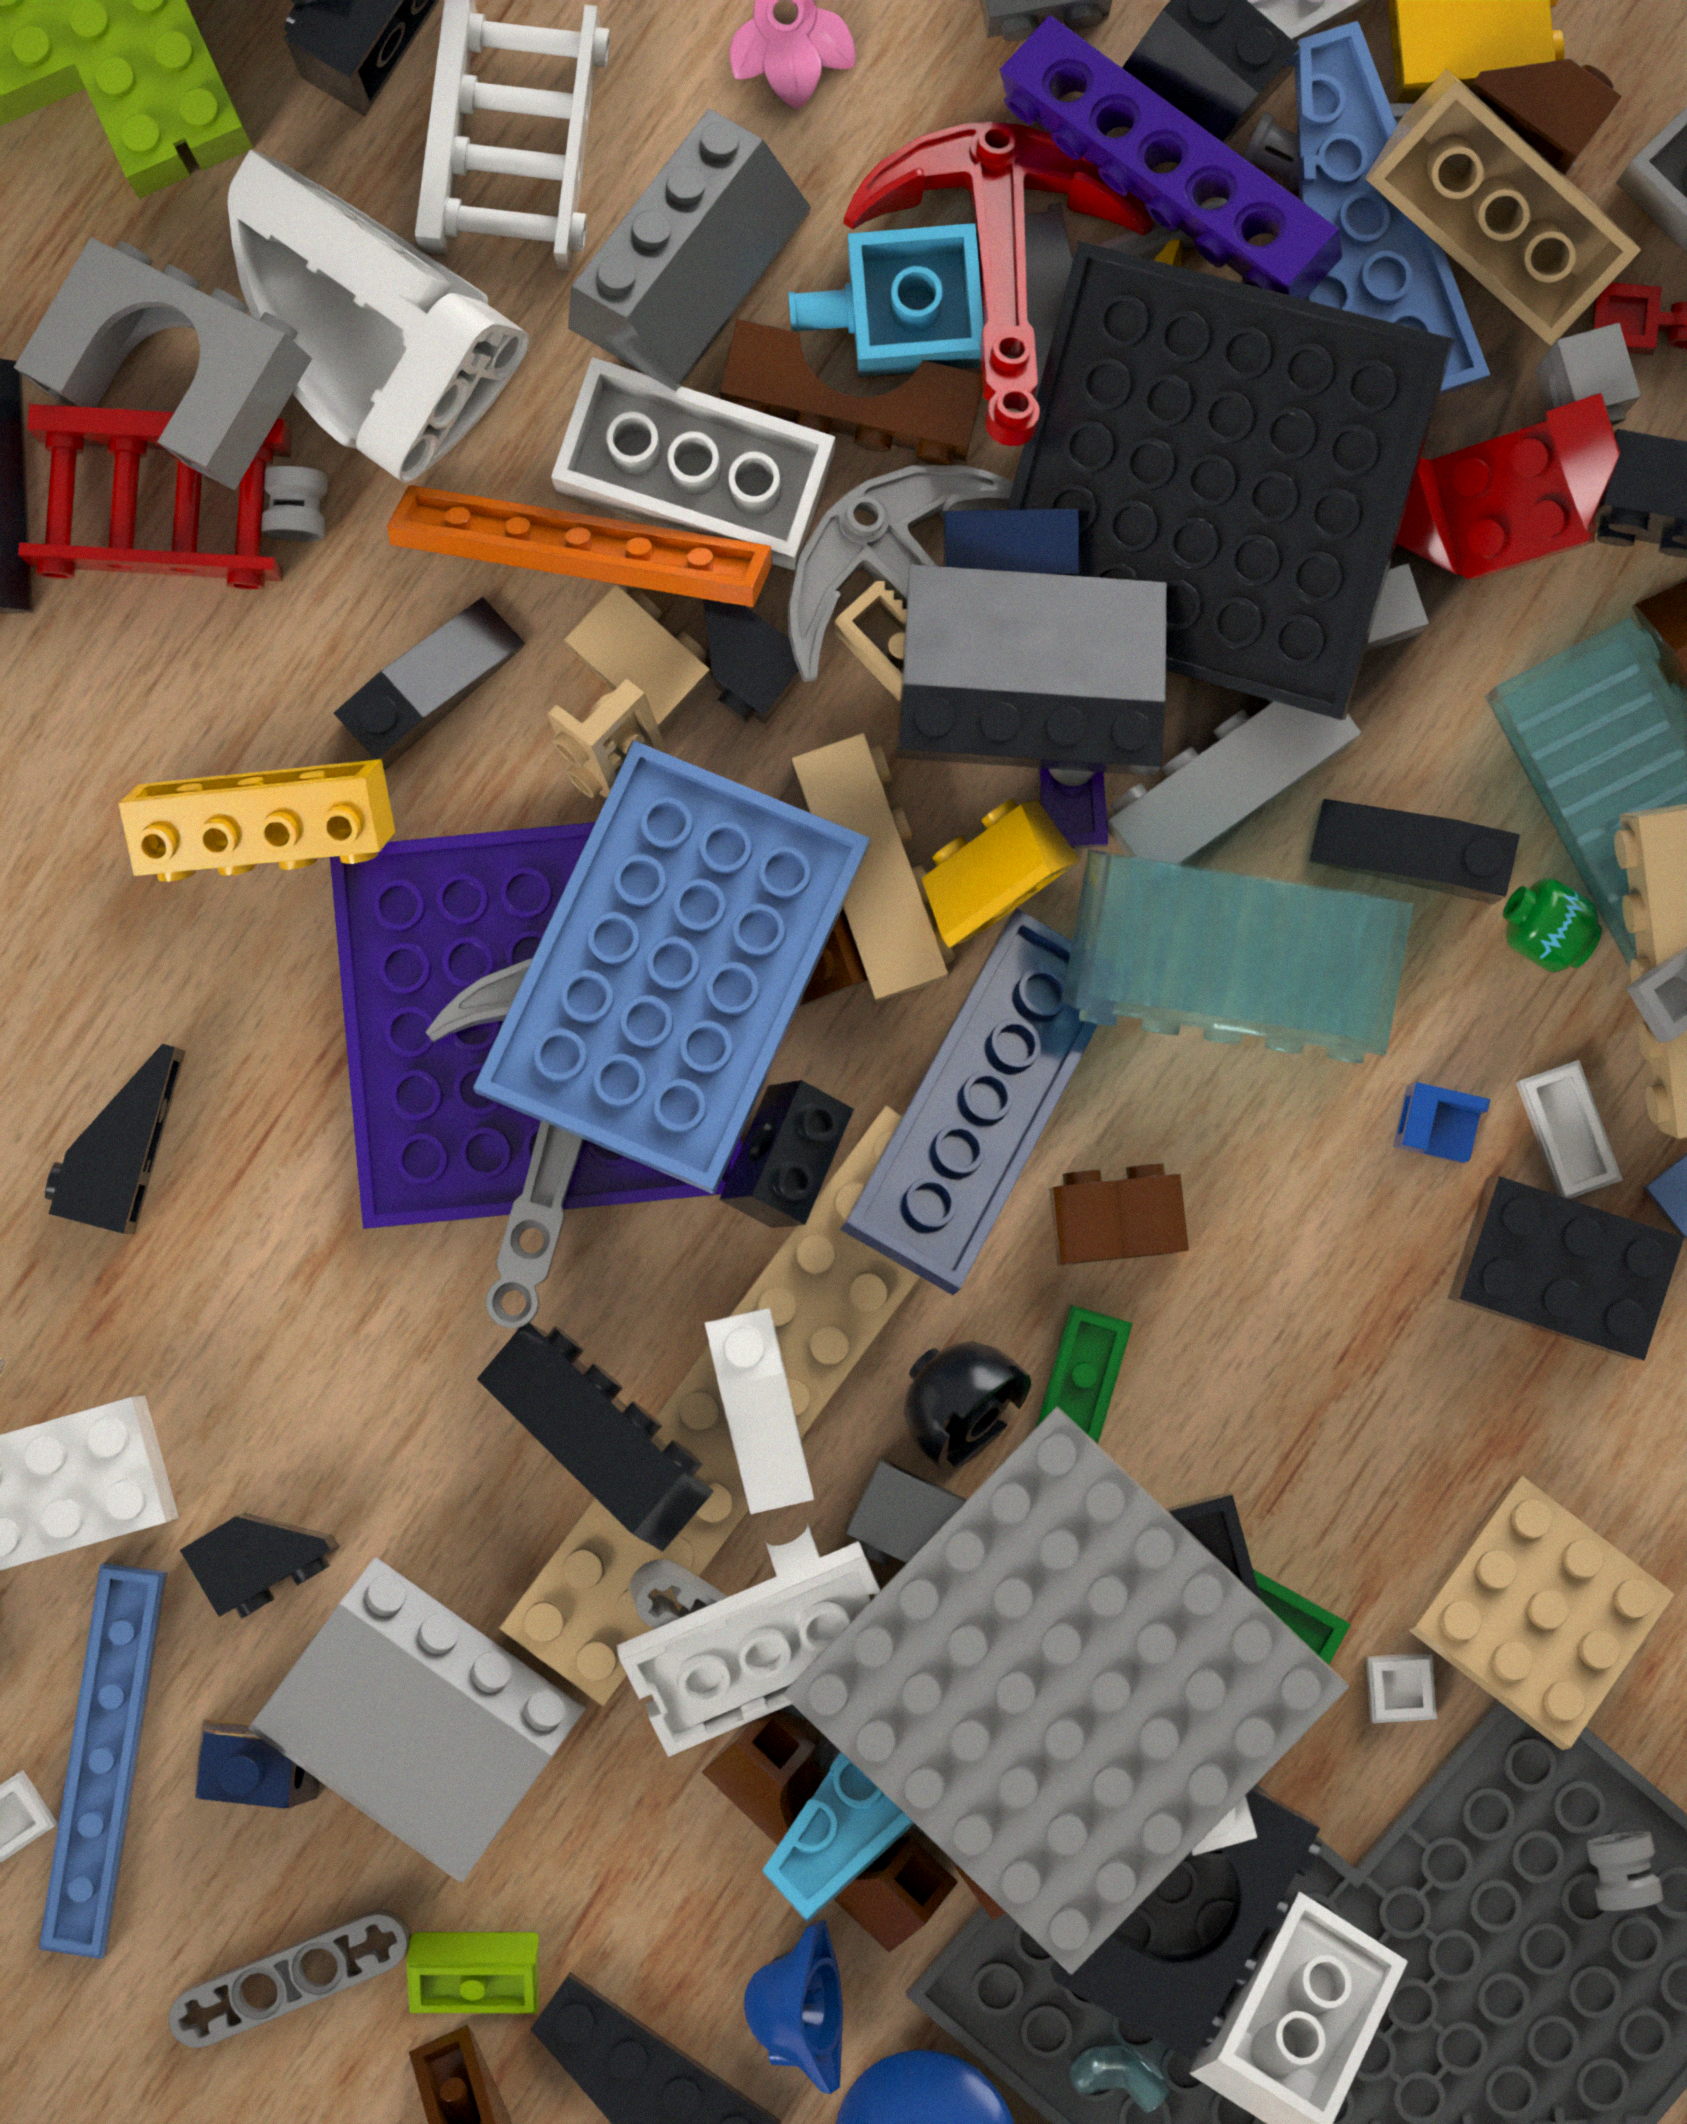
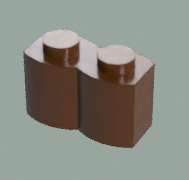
M1163 1163L1126 1167L1127 1179L1102 1181L1101 1170L1062 1174L1064 1186H1056L1049 1189L1057 1265L1189 1251L1181 1174L1165 1175Z

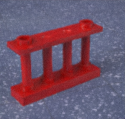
M29 404L27 429L40 443H45V449L51 452L45 544L19 543L18 555L31 567H37V575L54 579L75 578V570L227 578L226 585L228 587L244 590L264 589L265 580L282 581L283 568L274 557L260 556L261 522L264 508L266 465L273 464V456L291 457L292 431L283 418H277L239 483L235 555L197 553L202 473L186 466L179 459L177 462L171 551L134 549L140 458L147 456V449L166 450L157 441L174 412ZM84 445L109 447L108 453L114 455L108 548L71 546L77 454L84 453Z

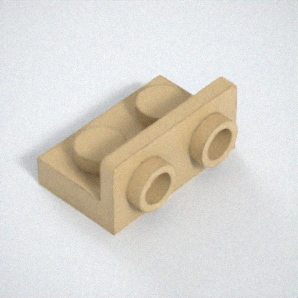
M627 679L611 694L602 696L593 705L588 718L583 723H580L558 705H555L547 713L556 734L552 743L568 761L570 766L566 771L568 778L581 792L590 798H594L599 793L607 799L634 740L669 755L645 692Z

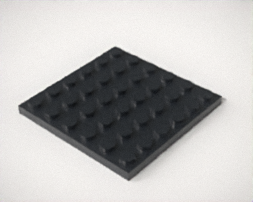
M1078 241L1036 398L1040 407L1036 432L1033 438L1023 446L1006 510L1078 509L1079 574L1057 575L1166 582L1167 671L1338 720H1346L1455 339Z

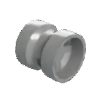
M274 466L265 469L264 489L270 495L269 508L262 513V535L280 540L299 542L323 540L325 537L326 519L320 513L321 500L328 495L329 475L320 470L297 466Z
M1621 1832L1596 1837L1586 1842L1589 1862L1598 1869L1600 1881L1594 1889L1597 1905L1600 1910L1619 1911L1656 1904L1664 1899L1660 1879L1652 1874L1650 1859L1655 1854L1650 1832Z

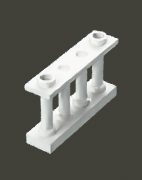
M445 0L415 229V238L421 251L426 254L446 256L449 236L458 237L460 231L555 242L553 253L558 269L571 270L573 251L583 252L586 241L587 214L578 213L595 70L596 67H607L610 48V29L601 28L597 6L584 5L581 32L486 21L485 14L477 13L474 0ZM483 47L578 58L574 92L564 93L479 83L477 76L469 75L472 52L482 53ZM479 108L570 119L566 155L470 144L469 137L461 136L464 113L474 114L475 109ZM468 170L560 180L562 181L558 217L462 206V199L454 198L456 175L466 176Z

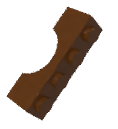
M737 318L721 384L720 398L828 435L830 431L855 436L854 444L868 450L889 452L891 446L895 445L916 450L915 457L921 461L934 465H952L953 459L967 461L983 386L981 373L922 361L917 370L905 383L890 392L871 397L846 395L827 386L811 370L802 351L799 332Z
M780 1710L744 1724L702 1771L777 1846H779L808 1800L812 1799L821 1785L815 1770L817 1746ZM903 1837L896 1840L833 1900L886 1951L891 1952L926 1925L958 1881L912 1837Z

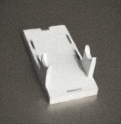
M807 1523L805 1532L792 1542L778 1546H772L766 1542L777 1577L616 1645L620 1662L639 1700L651 1694L654 1698L653 1701L645 1705L649 1719L668 1757L792 1704L782 1694L870 1603L869 1595L874 1593L876 1596L881 1591L859 1541L820 1558Z

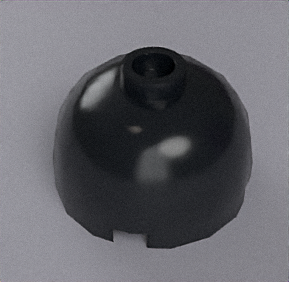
M978 1342L957 1343L948 1346L941 1352L936 1348H932L914 1363L909 1373L913 1381L905 1396L904 1415L910 1435L922 1452L940 1469L945 1470L946 1460L955 1468L959 1467L981 1453L1008 1426L1003 1420H998V1418L1010 1402L1020 1410L1032 1385L1030 1375L999 1349Z

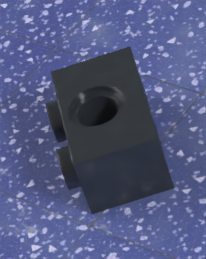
M803 1080L768 1085L719 1200L771 1228L805 1225L854 1109Z

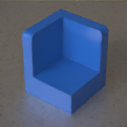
M1419 1082L1409 1084L1406 1087L1393 1147L1455 1162H1468L1471 1158L1480 1114L1488 1112L1490 1099Z

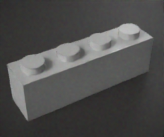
M1269 699L1267 700L1270 702V705L1251 718L1243 709L1213 731L1219 741L1199 755L1194 747L1191 746L1163 766L1161 769L1168 778L1147 792L1144 786L1139 783L1116 799L1110 805L1116 815L1107 822L1108 832L1150 888L1354 742L1362 732L1347 713L1346 720H1338Z

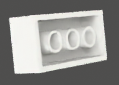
M592 357L551 479L558 494L658 527L770 545L772 564L795 571L796 563L803 551L835 456V436L682 386L676 392L646 374Z
M145 1395L126 1398L0 1435V1570L179 1518Z

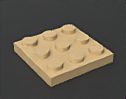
M1521 1475L1514 1478L1408 1631L1561 1750L1571 1748L1675 1594Z

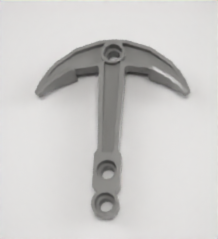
M912 465L867 480L836 502L824 514L798 558L787 608L789 639L794 660L803 682H812L817 679L819 654L824 632L841 597L839 590L856 571L863 569L876 581H885V590L894 591V600H903L902 608L906 609L909 564L937 566L909 533V529L940 512L939 515L942 521H944V511L1007 508L1014 482L991 472L963 465ZM858 510L869 512L873 515L875 523L870 526L861 525L856 521L854 512ZM1049 769L1051 775L1058 782L1067 786L1083 785L1095 774V772Z
M533 958L482 977L466 988L440 1012L426 1031L427 1035L433 1042H436L452 1033L475 1025L504 1021ZM543 1121L540 1122L523 1194L513 1203L496 1265L501 1278L490 1287L486 1296V1308L492 1320L500 1326L512 1329L526 1326L538 1313L540 1302L536 1287L548 1279L566 1217L562 1205L584 1139ZM530 1228L540 1230L544 1237L542 1248L535 1253H527L520 1246L522 1233ZM512 1290L520 1291L526 1299V1306L518 1315H509L502 1307L504 1295Z

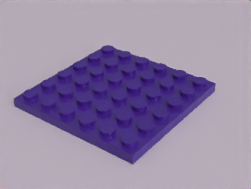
M596 822L387 842L382 850L378 852L377 857L360 863L346 864L340 862L339 856L330 857L363 1229L507 1216L511 1213L514 1201L523 1194L541 1121L481 1096L473 1088L504 1021L475 1025L452 1033L436 1042L431 1040L426 1031L440 1012L458 994L482 977L534 957ZM740 1136L715 1194L584 1139L562 1205L563 1210L721 1195L742 1148V1138Z

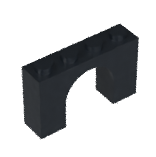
M1255 1786L1246 1794V1799L1257 1832V1838L1220 1848L1227 1856L1233 1871L1235 1894L1231 1912L1215 1936L1203 1945L1189 1951L1161 1953L1146 1949L1114 1931L1072 1975L1056 1960L1050 1969L1053 1980L1056 1983L1191 2060L1200 2045L1207 2048L1217 2037L1226 2018V2014L1220 2011L1224 2001L1232 1988L1241 1991L1247 1984L1258 1961V1956L1252 1953L1264 1930L1272 1934L1277 1929L1290 1903V1899L1285 1897L1284 1893L1296 1873L1301 1876L1307 1874L1315 1862L1322 1842L1316 1839L1321 1828L1313 1819Z

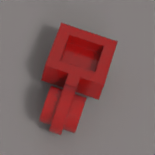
M1611 282L1594 300L1591 330L1620 323L1627 351L1633 354L1653 355L1656 350L1658 331L1668 335L1667 344L1669 346L1687 349V302L1674 303L1671 305L1670 312H1660L1662 287Z

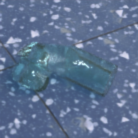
M1126 2046L1092 2047L1081 2053L1080 2058L1072 2064L1070 2069L1072 2083L1079 2091L1092 2094L1097 2089L1124 2088L1145 2113L1154 2110L1170 2093V2090L1133 2049Z

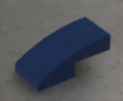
M1078 509L944 511V567L1042 574H1079Z

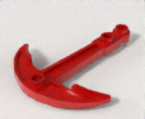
M1000 122L965 123L921 135L880 161L864 178L853 195L844 216L843 224L854 230L863 223L881 215L917 207L922 202L923 191L958 187L968 190L972 222L976 226L984 327L980 339L983 397L989 402L985 427L990 437L996 442L1006 446H1019L1033 438L1040 416V407L1035 399L1038 385L1035 336L1033 327L1027 322L1024 189L1069 194L1067 207L1071 211L1109 220L1141 236L1151 232L1154 223L1139 198L1131 192L1126 196H1122L1112 190L1098 173L1099 168L1083 156L1079 160H1074L1067 156L1054 143L1050 133L1021 124ZM1004 355H1012L1017 358L1011 359L1005 357ZM1006 408L1017 409L1021 412L1013 413L1008 411Z

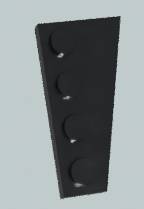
M571 1972L567 1974L532 2025L531 2031L611 2124H780L781 2120Z

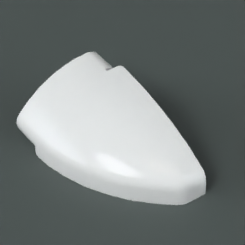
M249 150L230 184L227 204L232 247L240 286L251 317L260 320L263 313L266 312L281 319L298 332L293 341L312 360L295 387L293 395L313 419L342 445L358 449L401 482H411L447 454L494 403L522 362L529 347V334L490 307L485 293L393 231L281 161L266 154Z

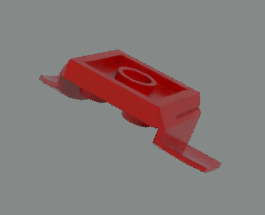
M1598 393L1545 411L1547 421L1431 460L1421 458L1397 544L1454 574L1462 575L1467 579L1479 580L1594 543L1596 534L1594 517L1620 456L1603 394Z

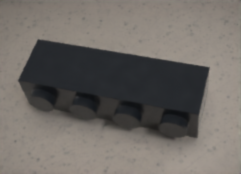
M531 1322L519 1328L478 1376L477 1380L632 1535L663 1552L714 1492L696 1474L702 1467V1463L677 1441L672 1439L666 1445L656 1435L662 1428L661 1423L638 1403L632 1401L627 1407L616 1397L623 1387L597 1364L593 1363L589 1369L578 1360L584 1349L563 1330L554 1326L549 1333H546Z

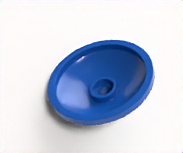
M916 2049L886 2057L865 2070L848 2090L840 2107L836 2124H1014V2121L997 2088L973 2065L946 2052Z

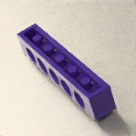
M1051 15L1042 22L999 69L1006 92L1005 104L1018 119L1027 125H1032L1035 121L1051 132L1052 140L1067 156L1074 160H1079L1083 156L1099 168L1098 173L1112 190L1122 196H1126L1131 192L1146 204L1147 212L1160 226L1170 232H1174L1177 228L1194 240L1195 248L1209 263L1218 268H1222L1225 264L1243 277V284L1305 300L1343 258L1339 228ZM1067 93H1083V95L1075 101H1059V99ZM1117 127H1128L1131 129L1121 137L1112 138L1105 136L1110 130ZM1174 162L1179 164L1176 169L1168 173L1152 171L1161 163ZM1211 198L1227 200L1223 206L1217 209L1209 210L1200 207L1203 202ZM1266 233L1276 236L1274 241L1264 246H1254L1248 243L1251 238L1259 234Z

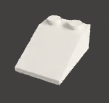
M1299 1891L1291 1898L1288 1909L1277 1929L1272 1934L1269 1933L1257 1952L1258 1961L1247 1984L1241 1991L1234 1989L1221 2009L1226 2014L1224 2024L1214 2041L1207 2048L1202 2046L1189 2074L1266 2124H1333L1408 1961Z

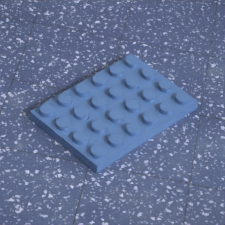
M634 740L473 1087L475 1092L715 1194L871 845L870 838Z

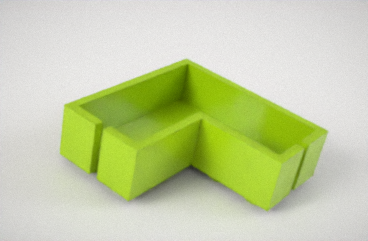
M0 0V126L86 89L123 173L139 199L191 176L176 149V146L187 142L202 171L245 153L250 149H254L187 0Z

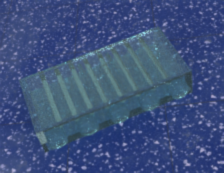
M1631 617L1495 686L1485 696L1629 969L1631 960L1637 958L1635 933H1629L1622 911L1623 896L1630 893L1627 869H1622L1619 866L1614 847L1615 832L1622 830L1620 814L1687 804V701L1674 683L1667 685L1656 665L1660 661V653L1654 639L1644 627L1637 629Z
M1088 849L1062 1001L1074 1009H1080L1078 1019L1085 1022L1117 1026L1118 1015L1142 1019L1141 1029L1160 1034L1179 1035L1180 1025L1204 1028L1203 1038L1215 1042L1240 1045L1242 1034L1265 1037L1264 1047L1275 1051L1302 1054L1304 1044L1327 1047L1326 1057L1352 1063H1364L1365 1053L1386 1056L1414 904L1394 897Z

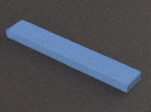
M106 1562L100 1564L39 1950L103 1959L107 1955L167 1572Z

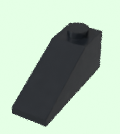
M481 597L382 669L333 714L375 760L382 759L385 771L526 644L485 598Z
M1323 799L1309 862L1495 904L1507 896L1520 834L1456 819Z
M161 1044L65 1152L63 1163L55 1162L53 1164L45 1188V1199L52 1200L49 1214L122 1234L135 1235L183 1062L184 1050Z

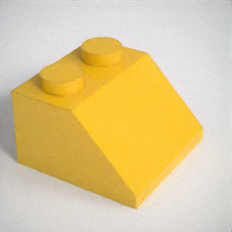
M1013 798L1007 800L981 820L987 828L986 831L969 843L963 835L959 836L931 857L937 867L921 879L941 937L949 948L984 933L1081 861L1037 799L1022 803L1019 806Z

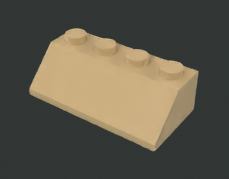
M1447 68L1401 118L1365 177L1374 188L1550 346L1561 337L1641 251L1638 245L1621 227Z

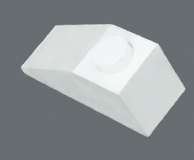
M771 1308L706 1322L705 1327L750 1514L814 1500Z

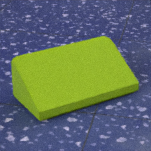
M415 1932L410 1936L406 1962L409 2013L538 2014V1933Z

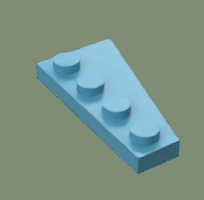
M841 1751L829 1768L830 1771L812 1799L808 1800L762 1870L768 1880L807 1923L915 1824Z

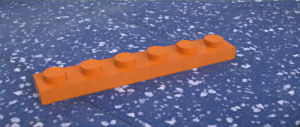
M408 485L387 524L390 545L748 607H754L772 567L770 545Z

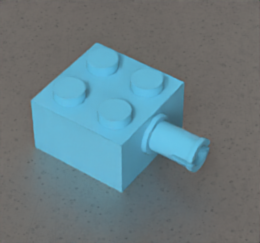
M975 223L849 233L848 264L850 282L845 283V289L806 293L788 292L791 331L799 332L848 327V333H854L858 378L914 373L922 361L959 369L981 368L980 339L984 327Z

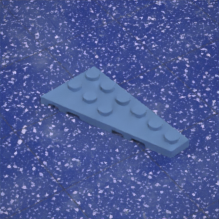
M1351 22L1299 39L1297 44L1300 46V50L1295 62L1299 199L1339 228L1343 257L1305 300L1455 339L1439 396L1484 382L1489 377L1490 372L1444 250L1365 179L1397 127V123L1359 22Z

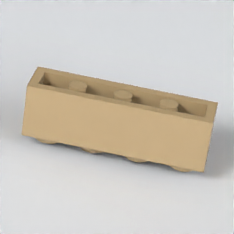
M862 733L792 757V768L807 811L870 838L871 845L843 905V910L862 961L874 1003L877 1004L946 980L948 971L945 964L955 961L952 947L949 948L942 939L938 926L934 928L931 926L924 904L929 903V899L921 879L926 875L923 865L911 868L903 844L913 841L906 815L901 805L890 808L882 784L891 782L892 777L881 746L869 748L865 735Z

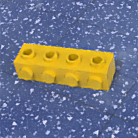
M382 759L138 784L118 803L134 876L157 874L158 880L164 882L185 879L194 875L195 870L217 868L219 875L230 876L249 872L256 867V864L278 862L280 869L291 870L310 866L317 861V858L339 856L340 862L346 864L365 862L377 857L378 852L382 850L396 833Z

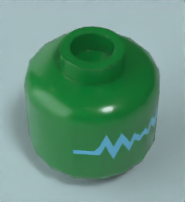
M1552 878L1537 881L1530 888L1525 886L1519 887L1510 896L1503 910V918L1508 921L1505 932L1507 945L1512 950L1552 973L1566 970L1570 966L1575 969L1583 965L1593 954L1601 938L1602 927L1597 924L1598 912L1596 905L1568 886Z

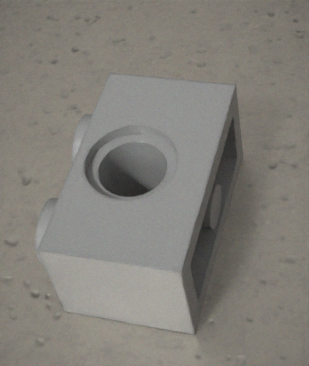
M1620 323L1556 340L1534 370L1546 411L1602 393L1611 426H1615L1626 420L1625 414L1641 397Z

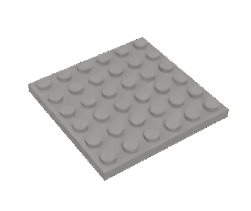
M1056 1406L782 1695L1072 1975L1337 1701L1349 1686L1344 1679L1069 1416Z

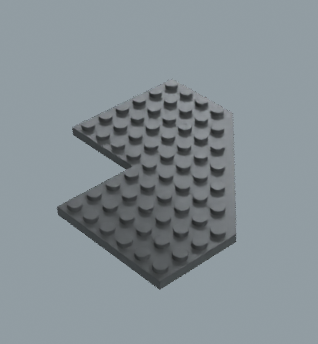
M1495 1698L1354 1866L1350 1865L1321 1838L1316 1836V1839L1321 1841L1322 1845L1315 1862L1305 1876H1301L1298 1873L1294 1875L1284 1896L1291 1900L1293 1895L1300 1891L1408 1961L1333 2124H1657L1686 2090L1687 1814L1586 1726L1571 1748L1561 1750ZM1255 1784V1787L1266 1792L1260 1785ZM1621 1832H1650L1655 1854L1650 1859L1652 1874L1660 1879L1664 1899L1656 1904L1619 1911L1600 1910L1597 1905L1594 1889L1600 1881L1598 1869L1589 1862L1586 1842L1596 1837ZM1219 1848L1193 1856L1191 1851L1119 1925L1115 1932L1146 1949L1161 1953L1185 1952L1209 1941L1226 1922L1234 1901V1875L1225 1853ZM980 1904L906 1991V1996L1052 2124H1266L1189 2074L1202 2048L1201 2045L1191 2060L1056 1983L1050 1971L1055 1959L1008 1913L992 1920ZM1263 1931L1252 1951L1254 1955L1259 1951L1269 1932ZM1232 1988L1231 1991L1229 1992V1994H1228L1226 2000L1224 2001V2003H1223L1221 2009L1223 2008V2006L1225 2005L1226 2001H1227L1228 1998L1230 1997V1995H1231V1993L1233 1992L1234 1988Z

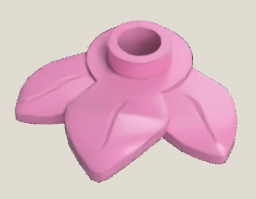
M755 0L753 18L735 32L731 41L730 63L735 79H748L764 72L775 94L792 108L800 109L815 91L821 75V66L832 69L853 68L856 53L854 41L847 25L840 16L833 12L816 8L814 0H788L795 5L797 16L793 23L784 25L779 23L773 14L774 6L780 0Z

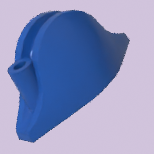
M818 1920L805 1929L801 1939L792 1951L776 1957L754 1973L744 1995V2010L747 2023L753 2035L768 2050L769 2061L772 2065L799 2067L821 2092L832 2094L840 2088L843 2003L839 1969L826 1920Z

